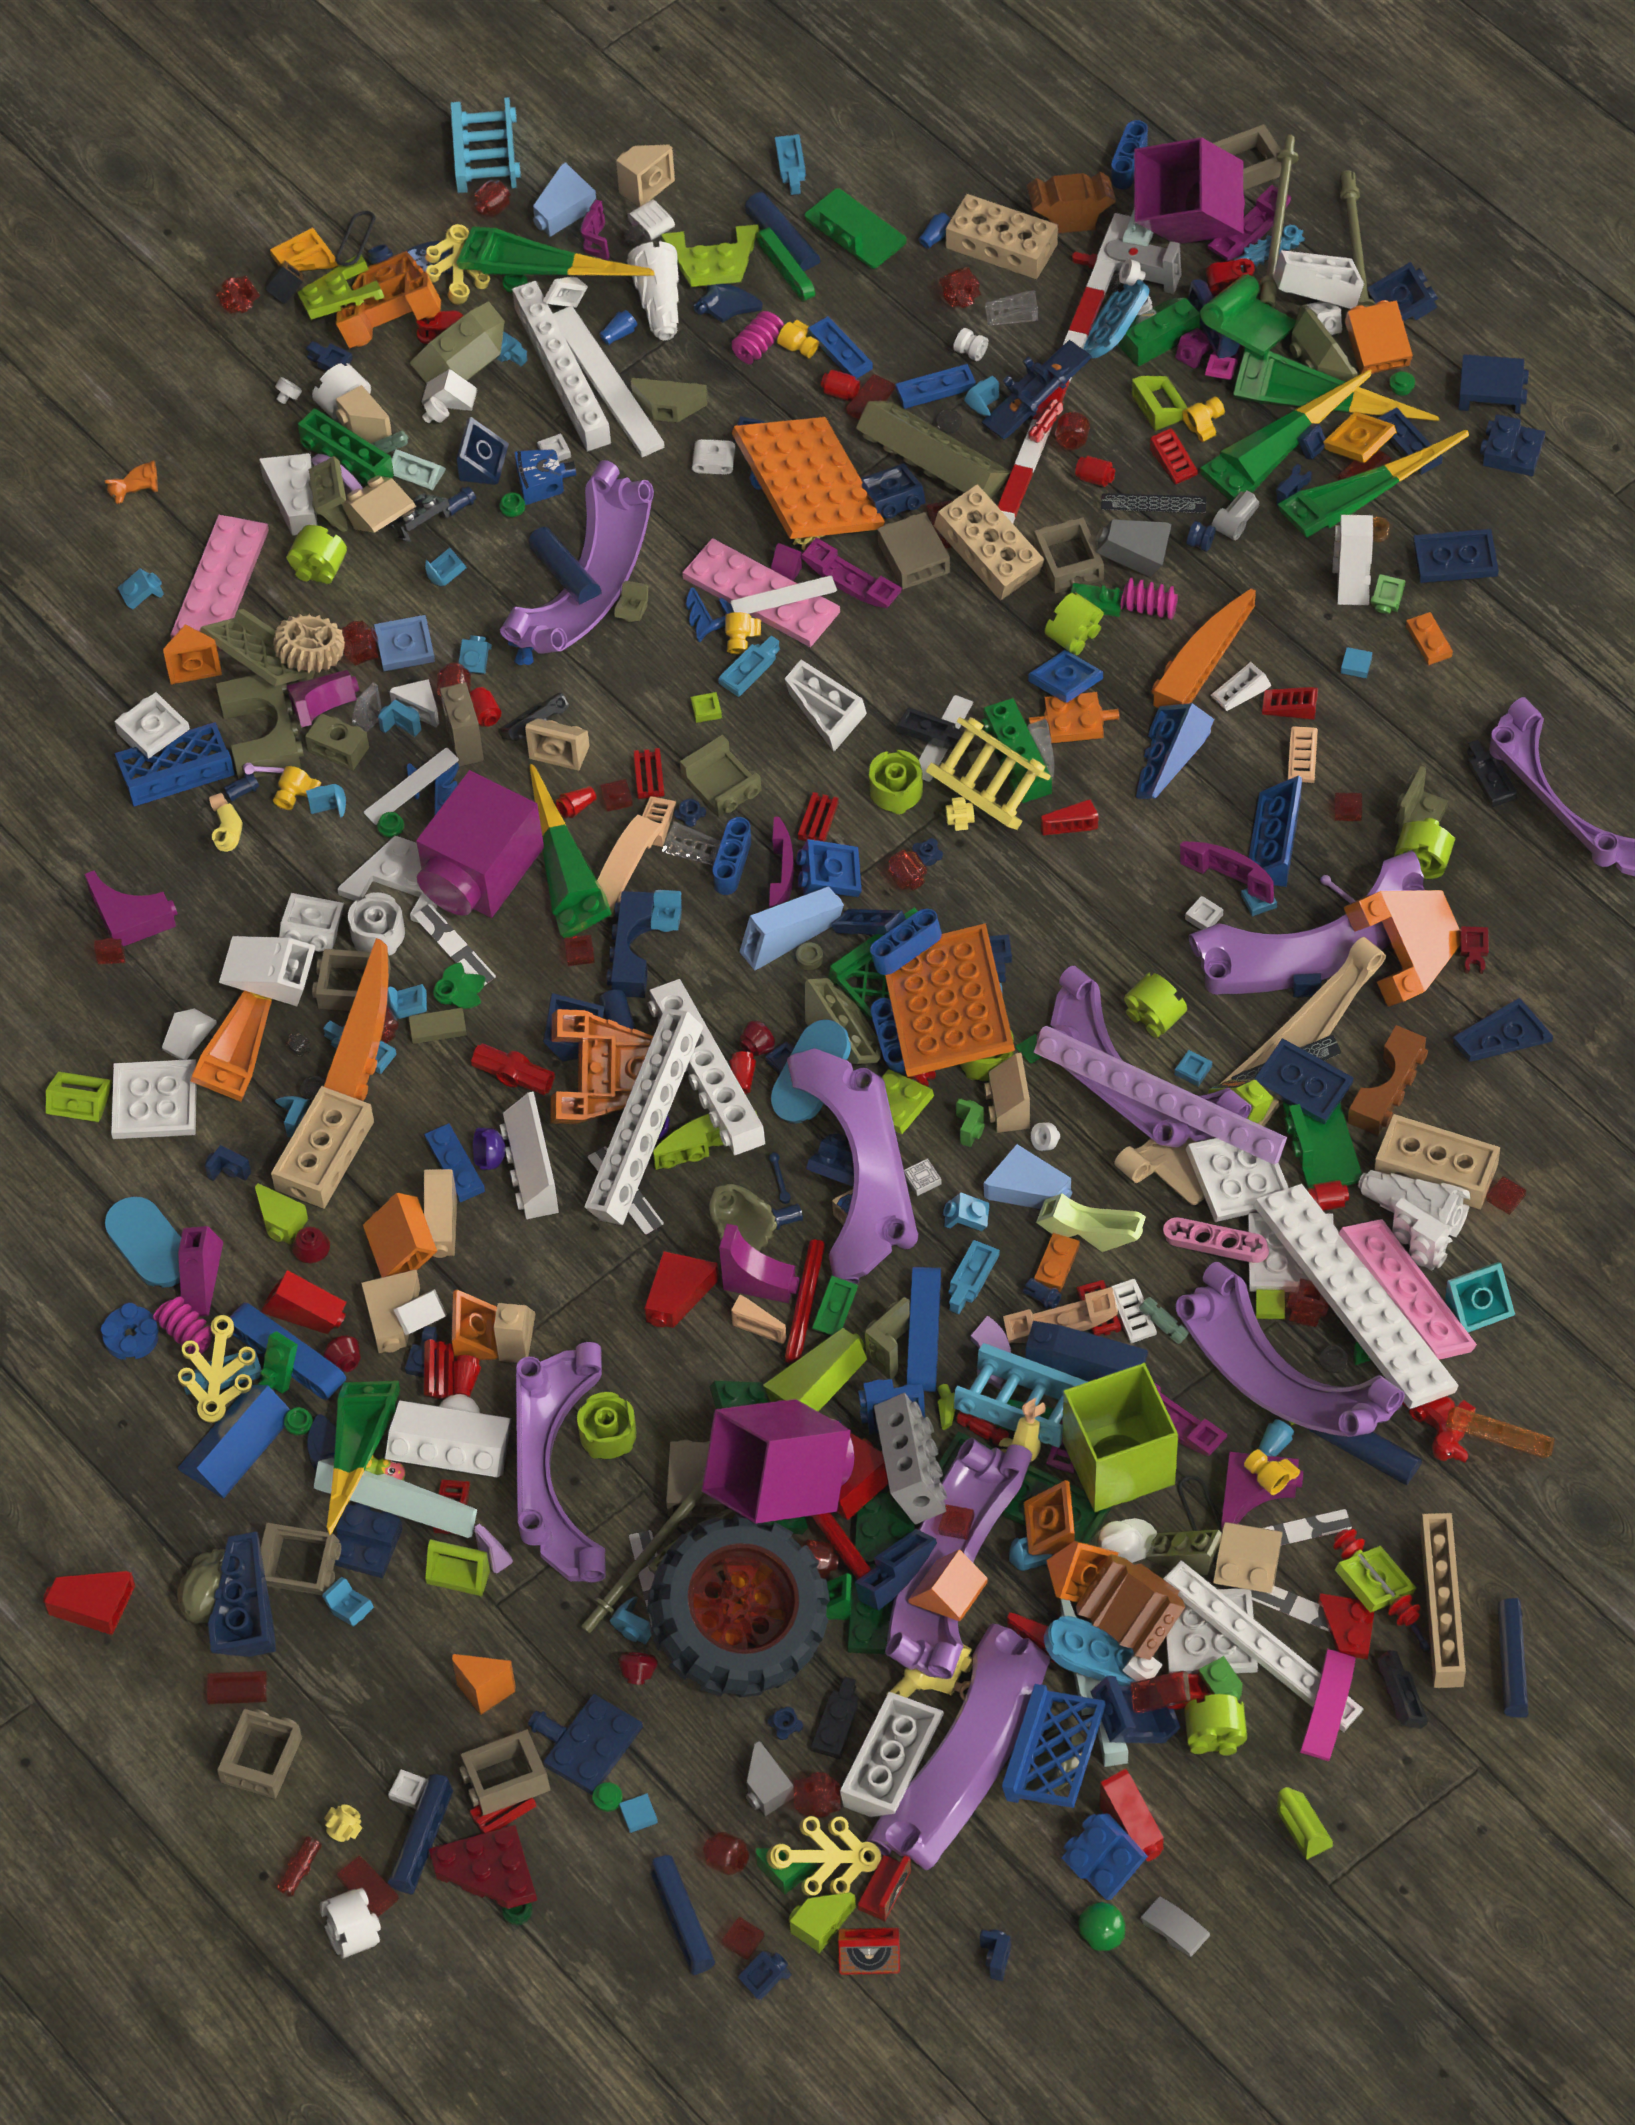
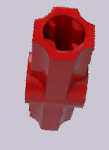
M482 1043L474 1050L471 1060L473 1067L495 1075L501 1083L508 1087L520 1085L542 1095L548 1094L553 1087L555 1073L530 1063L526 1056L517 1051L505 1053Z

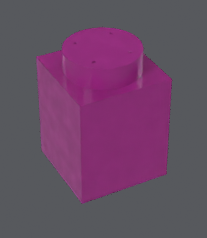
M1202 137L1134 149L1135 223L1171 242L1180 244L1244 234L1245 200L1243 195V161Z
M469 770L416 840L421 870L417 874V883L430 900L450 913L465 916L474 909L492 918L544 848L537 803Z
M797 1399L715 1409L702 1492L754 1523L837 1512L841 1486L850 1478L854 1466V1448L850 1438L851 1430L844 1427L839 1421L828 1418Z

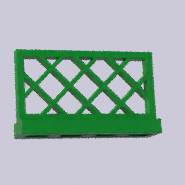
M914 907L905 913L904 916L908 919L918 911ZM875 934L832 964L828 977L834 985H840L870 1021L873 1018L871 1009L864 1002L865 995L890 999L889 992H885L886 976L868 972V965L873 962L870 947L883 936L882 934ZM852 976L864 977L863 989L851 987L846 980ZM867 978L883 980L882 991L866 989Z

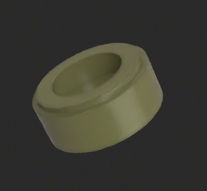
M811 942L800 945L796 951V961L799 967L805 970H814L820 967L823 962L822 948Z

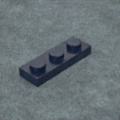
M1397 407L1377 418L1394 424L1396 433L1389 440L1404 457L1431 446L1427 439ZM1439 455L1417 471L1422 475L1442 464V456Z
M848 909L831 925L835 933L885 935L905 921L906 918L902 910Z

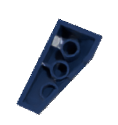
M1033 1321L1026 1344V1359L1087 1382L1145 1363L1148 1351L1142 1348L1062 1325Z
M252 1532L228 1537L221 1567L219 1588H216L214 1597L216 1601L213 1614H210L208 1623L211 1652L244 1657L276 1652L274 1625L258 1533Z

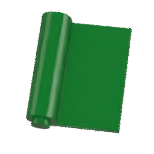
M1245 274L1237 278L1205 304L1201 309L1200 315L1202 321L1208 327L1263 356L1293 331L1296 320L1256 299L1259 292V283L1253 276Z

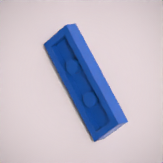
M828 316L808 327V335L819 341L820 348L844 373L855 376V379L873 369L871 360Z
M968 364L897 383L896 392L905 409L969 391L976 385V382Z
M450 1123L424 1134L425 1140L441 1169L453 1170L459 1202L485 1192L480 1177Z

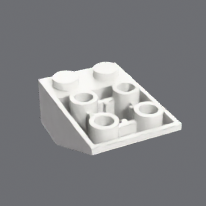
M232 936L219 983L298 1006L316 946L292 938Z

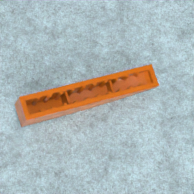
M1248 590L1210 618L1191 637L1174 661L1170 660L1164 670V676L1161 680L1157 679L1152 688L1155 707L1192 703L1255 607L1256 590Z
M376 938L324 1084V1087L361 1101H364L367 1096L369 1076L374 1074L377 1067L376 1056L383 1032L387 1006L388 947L381 939Z

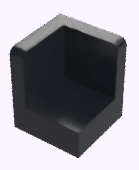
M284 260L267 281L265 290L281 302L287 303L302 284L304 274Z

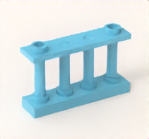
M504 98L505 111L467 114L466 111L462 112L461 102L451 103L455 174L458 193L468 192L467 182H472V179L510 176L512 188H517L516 178L521 177L519 162L515 163L512 122H516L515 107L510 108L509 98ZM506 120L507 129L476 132L463 130V127L468 126L470 123ZM508 140V147L469 151V148L464 146L469 145V142ZM509 157V166L478 169L466 167V163H470V160Z
M983 1343L978 1352L977 1369L981 1371L969 1390L960 1386L956 1387L954 1408L965 1414H971L1016 1431L1020 1418L1025 1417L1021 1409L1010 1406L1007 1402L1017 1385L1033 1390L1026 1403L1036 1398L1035 1405L1037 1406L1044 1394L1059 1399L1049 1419L1040 1416L1035 1418L1040 1422L1039 1440L1059 1448L1063 1425L1059 1424L1063 1418V1390L1087 1383V1381ZM991 1375L1007 1380L996 1400L980 1394Z

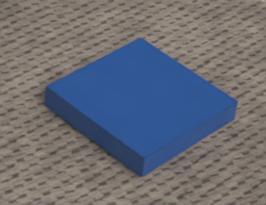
M1064 650L1029 673L1028 678L1032 684L1068 703L1102 680L1103 671Z

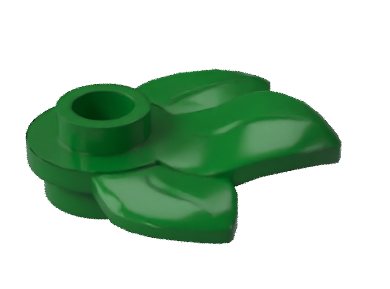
M456 963L444 971L443 978L436 983L433 994L435 999L441 1004L452 1003L458 1008H474L481 1003L477 994L482 990L486 978L484 975L465 974L462 963Z

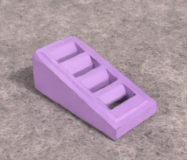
M480 1524L475 1526L478 1550L487 1552L491 1570L497 1574L512 1564V1557L500 1542Z

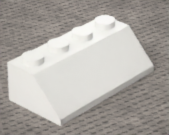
M529 1092L503 1112L505 1124H500L503 1140H508L509 1147H506L505 1150L508 1164L513 1163L515 1170H510L513 1187L519 1186L520 1193L515 1194L518 1210L524 1209L526 1219L559 1213L555 1183L534 1092Z
M400 1400L389 1430L385 1459L499 1477L504 1473L512 1418Z
M889 1692L840 1790L843 1806L869 1817L895 1814L944 1714L943 1711Z

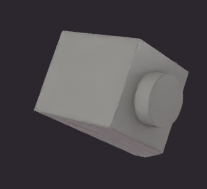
M758 1741L754 1745L747 1779L748 1794L746 1798L754 1810L759 1808L763 1815L767 1816L794 1798V1788L791 1781L762 1743Z

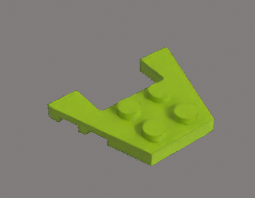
M758 224L737 226V243L734 244L721 243L713 246L698 245L686 248L684 232L662 234V242L669 243L675 247L679 269L691 287L735 283L742 281L749 262L748 257L754 249V241L757 238L756 233L759 230Z
M362 255L355 264L350 266L340 265L297 292L311 319L341 311L340 306H347L352 302H355L356 306L362 305L363 299L374 296L375 300L384 298V294L377 281L354 291L348 285L347 279L369 270ZM356 256L352 257L346 262L353 261L356 258Z

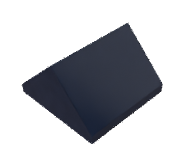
M472 417L467 418L457 455L459 479L466 482L496 485L499 482L509 443Z
M552 993L543 1042L562 1062L579 1059V1043L552 1042V1014L557 1009L585 1010L603 1018L604 1006Z

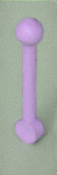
M246 763L243 766L246 774H252L253 772L282 773L284 768L253 766L251 763Z
M1328 875L1321 877L1320 881L1323 885H1328L1349 903L1355 902L1353 898L1335 885Z

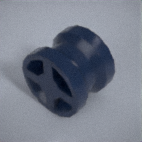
M1194 521L1188 534L1187 546H1199L1203 551H1209L1214 540L1216 528L1214 526L1205 527L1202 526L1201 522Z

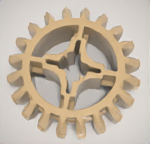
M298 614L297 618L289 616L287 621H282L275 631L273 641L276 657L280 658L281 663H287L289 669L295 667L298 672L307 670L308 673L313 670L320 673L321 669L329 671L330 666H336L337 662L341 660V656H343L345 645L342 630L337 628L336 623H330L329 618L323 620L320 615L312 617L310 614L307 616Z

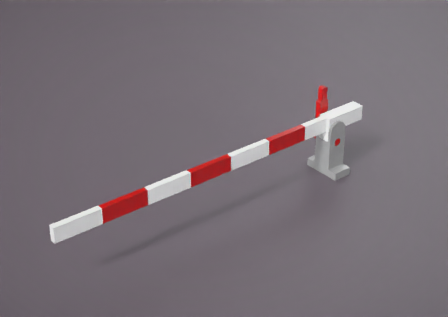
M1115 213L1098 255L1073 253V263L1089 266L1090 269H1093V272L1063 345L1070 339L1082 349L1084 348L1113 274H1120L1121 267L1127 259L1140 263V270L1145 272L1144 280L1164 284V292L1174 294L1181 277L1180 243L1170 241L1168 248L1149 244L1148 246L1123 242V236L1131 216ZM1071 378L1065 384L1066 387L1064 389L1058 387L1038 406L1037 414L1034 416L1028 432L1032 426H1036L1035 422L1043 411L1048 408L1047 406L1051 400L1056 399L1062 402ZM1052 426L1039 443L1031 441L1027 432L998 504V508L1012 523L1015 520Z

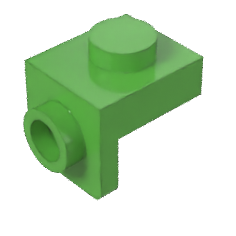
M1379 575L1374 596L1371 597L1370 601L1376 611L1390 614L1391 611L1398 612L1406 583L1405 580Z
M958 1099L956 1102V1116L965 1120L960 1129L961 1144L971 1148L975 1138L980 1139L984 1130V1107L971 1100Z
M1224 1656L1199 1669L1198 1674L1212 1695L1225 1694L1237 1697V1701L1242 1696V1682Z

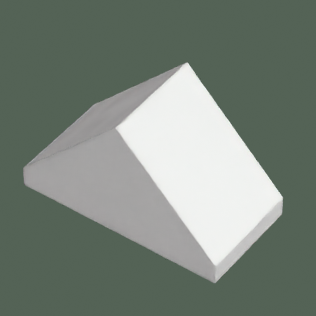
M449 369L427 382L422 405L433 396L438 398L446 408L472 411L477 388Z
M429 679L394 687L390 690L391 703L396 699L406 707L414 708L418 712L421 721L434 727L439 725L437 707Z
M196 1009L174 1013L162 1050L179 1060H187L217 1024L216 1020Z
M435 1289L394 1309L405 1335L447 1315Z

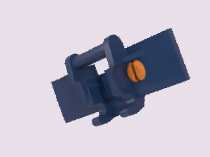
M1070 339L1042 366L1038 362L1034 364L1028 356L1022 361L1028 374L1019 382H1014L1009 375L1002 380L1011 395L990 416L982 421L983 425L1003 440L1008 438L1030 416L1034 417L1037 414V407L1058 387L1064 389L1067 381L1092 356Z

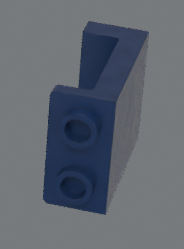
M1463 354L1459 410L1469 411L1470 401L1514 404L1515 413L1520 414L1521 404L1526 405L1527 389H1523V385L1528 384L1529 370L1524 369V359Z
M1106 1676L1090 1691L1093 1699L1105 1701L1106 1706L1101 1721L1110 1743H1165L1180 1729L1174 1709L1167 1707L1158 1690V1684L1162 1681L1161 1678H1155L1147 1688H1144L1143 1686H1119L1116 1676Z

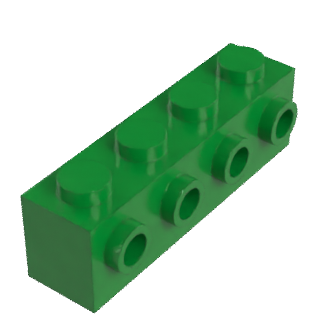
M314 408L298 423L300 442L304 448L330 458L336 457L340 464L353 477L357 478L362 485L368 486L367 482L379 475L388 478L394 476L390 455Z
M1014 698L984 707V718L981 719V724L984 725L983 731L989 733V735L1028 761H1031L1033 758L1046 766ZM995 748L994 752L999 754L1001 758L1000 765H1002L1007 755ZM1018 762L1015 763L1008 774L1013 793L1028 771L1027 768ZM1045 767L1043 771L1050 775L1047 767ZM1036 776L1021 802L1025 803L1052 794V778L1050 777L1049 780Z

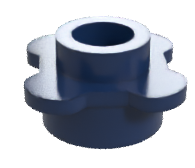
M694 799L682 801L679 809L674 811L675 818L682 819L688 827L695 826L696 821L706 815V809L700 807L699 802Z
M930 838L926 842L913 845L912 850L917 854L919 864L931 866L943 858V852L938 849L936 839Z
M791 1707L778 1710L775 1715H771L768 1719L769 1726L774 1727L777 1732V1738L780 1740H786L790 1734L800 1732L803 1728L802 1721L797 1720L794 1709Z

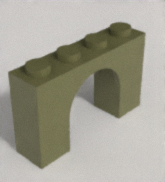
M258 674L216 683L224 719L251 713H262L271 716L277 721L275 728L267 736L231 745L238 779L244 777L243 766L246 763L259 767L285 768L286 766L301 768L299 757L304 756L301 741L295 742L294 736L299 734L296 721H290L289 718L290 715L294 714L291 701L284 698V695H288L286 683L273 686ZM253 772L255 778L274 774L271 772Z

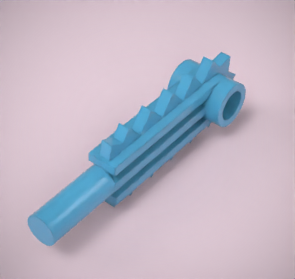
M1295 225L1284 226L1280 251H1290V249L1299 247V243L1305 241V238L1302 236L1303 230H1299ZM1267 235L1264 241L1258 239V244L1256 245L1250 244L1249 247L1244 248V255L1235 260L1247 258L1256 267L1259 264L1264 265V261L1269 258L1271 236Z

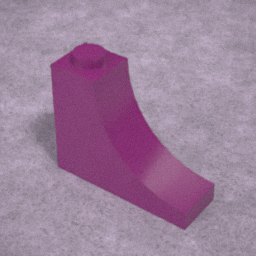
M348 670L287 685V690L293 712L301 727L312 725L313 719L321 713L357 700L355 692L359 691L356 677H351Z
M95 871L84 874L88 890L115 949L176 927L174 916L178 915L173 900L167 901L164 892L144 896L128 895L108 887L100 880Z
M726 1224L719 1247L723 1290L789 1303L791 1294H796L799 1286V1277L795 1275V1266L777 1261L760 1253L744 1240L738 1230V1226Z
M1230 1452L1221 1533H1223L1225 1522L1239 1524L1241 1519L1250 1510L1264 1502L1279 1498H1295L1296 1487L1302 1488L1304 1471L1300 1470V1474L1295 1479H1291L1279 1493L1271 1495L1258 1483L1257 1474H1252L1244 1467V1463L1250 1454ZM1267 1456L1269 1462H1280L1283 1459H1288L1298 1468L1299 1459Z

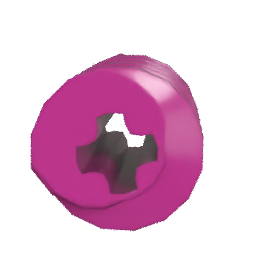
M759 312L756 318L739 333L738 337L733 339V352L741 361L752 364L753 359H760L761 353H765L768 349L767 347H771L774 341L778 339L784 323L771 312Z
M1130 577L1124 587L1121 609L1127 604L1128 611H1133L1137 605L1138 613H1143L1147 607V613L1151 616L1157 609L1158 617L1162 618L1167 612L1168 618L1172 620L1177 607L1178 594H1174V586H1170L1169 590L1164 592L1163 584H1160L1158 589L1154 590L1153 582H1150L1148 587L1144 588L1143 580L1141 579L1137 586H1134L1133 578Z
M181 1296L162 1304L156 1310L153 1319L159 1322V1325L166 1329L167 1333L173 1336L177 1343L181 1344V1347L186 1341L192 1340L198 1344L200 1354H203L211 1343V1326L205 1327L206 1321L203 1318L198 1319L199 1314L196 1311L191 1312L192 1307L189 1304H184V1299ZM188 1346L185 1351H188V1354H193L196 1349L194 1346Z

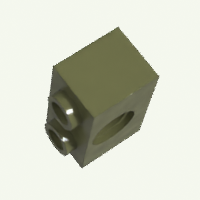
M322 713L305 736L308 752L353 771L369 749L367 732L362 728L348 725L337 717H329Z

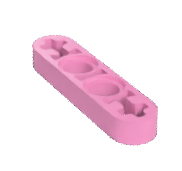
M1172 1218L1165 1223L1163 1228L1167 1242L1173 1246L1252 1263L1262 1262L1269 1255L1267 1241L1259 1234L1184 1218ZM1178 1228H1181L1182 1232H1177L1176 1236L1172 1234V1232H1176ZM1202 1232L1210 1234V1238L1206 1242L1196 1241L1198 1234ZM1227 1238L1237 1240V1243L1231 1248L1222 1246L1223 1241ZM1260 1245L1261 1249H1256L1255 1252L1251 1251V1248Z

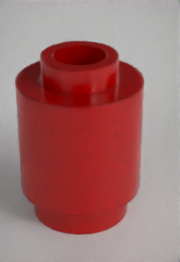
M831 369L829 374H824L821 387L824 388V394L846 401L849 399L855 400L860 389V381L856 380L855 376Z
M1091 456L1086 458L1080 457L1076 465L1075 475L1080 477L1081 481L1106 487L1108 483H1112L1115 477V468H1113L1112 462Z
M484 687L472 690L469 694L479 725L492 726L496 724L502 712L492 693Z
M1340 1180L1313 1184L1312 1188H1307L1309 1194L1323 1211L1344 1208L1345 1201H1349L1347 1185H1342Z

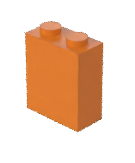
M1388 300L1377 302L1374 306H1356L1347 312L1345 324L1360 374L1367 370H1371V374L1410 365L1413 355L1397 301L1389 302Z
M396 1193L363 1224L382 1278L418 1270L437 1252L418 1197Z

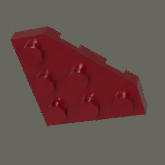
M516 1825L429 1849L436 1878L445 1883L451 1881L460 1885L462 1890L481 1898L487 1896L496 1900L498 1905L507 1909L537 1901Z

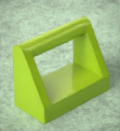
M1140 376L1132 379V397L1154 431L1183 420L1182 412L1188 407L1167 376ZM1163 388L1176 408H1162L1152 392Z
M57 1072L46 1089V1114L99 1122L112 1087V1080ZM63 1083L90 1088H97L99 1090L97 1092L62 1087Z
M430 1540L427 1552L426 1584L482 1596L490 1573L487 1552ZM439 1553H440V1554L449 1555V1556L458 1557V1558H462V1559H467V1560H471V1561H476V1562H478V1563H474V1562H470V1561H465V1560H461V1559H457V1558H452V1557H448V1556L439 1555Z
M1288 1787L1280 1790L1278 1793L1277 1813L1305 1859L1307 1860L1331 1848L1333 1841L1304 1794Z

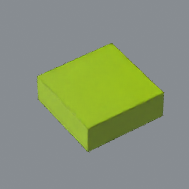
M717 692L691 697L696 723L722 718Z
M1256 1289V1318L1285 1319V1290Z

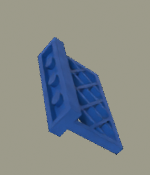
M216 722L188 730L161 749L163 752L159 757L152 756L148 759L137 747L115 753L133 806L235 775L231 756L225 747ZM214 733L210 741L201 739L204 735ZM181 742L188 743L185 749L177 748L175 746ZM195 745L204 747L200 754L191 752ZM211 750L218 751V753L207 756ZM170 753L179 755L175 762L166 760ZM130 758L138 759L134 765L124 763V760ZM186 758L193 759V761L183 763ZM145 761L154 763L150 770L141 768ZM161 766L168 767L167 769L158 771V769ZM135 774L143 775L141 777L132 779Z
M1034 1684L1002 1784L1007 1801L1018 1803L1019 1799L1074 1808L1106 1706L1104 1700L1048 1691L1046 1685ZM1053 1701L1065 1703L1069 1708L1055 1717L1050 1711ZM1086 1707L1096 1709L1094 1716L1085 1721H1082L1077 1712ZM1073 1715L1079 1724L1064 1732L1059 1722ZM1055 1725L1060 1735L1046 1742L1042 1737L1043 1732ZM1083 1730L1087 1735L1086 1741L1074 1747L1069 1738ZM1065 1740L1071 1750L1056 1758L1050 1748ZM1047 1751L1052 1761L1038 1768L1034 1763L1035 1757ZM1075 1756L1079 1761L1078 1767L1066 1773L1061 1763ZM1057 1766L1063 1776L1048 1784L1042 1774ZM1037 1777L1044 1784L1043 1787L1036 1791L1025 1790L1027 1783ZM1065 1782L1071 1787L1068 1797L1057 1796L1053 1792V1789Z

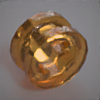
M1382 517L1373 518V541L1383 542L1387 540L1390 536L1388 520ZM1375 527H1380L1382 531L1377 532Z

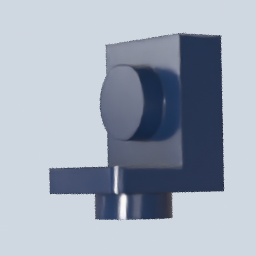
M221 1145L215 1153L212 1152L205 1162L208 1179L212 1181L216 1179L222 1170L232 1178L238 1177L244 1181L251 1174L247 1158Z
M981 1930L980 1947L989 1949L986 1967H990L991 1979L1003 1981L1011 1951V1937L999 1930Z
M762 1951L738 1978L757 1999H762L782 1978L788 1979L792 1973L786 1968L788 1962L779 1953L775 1952L773 1954Z

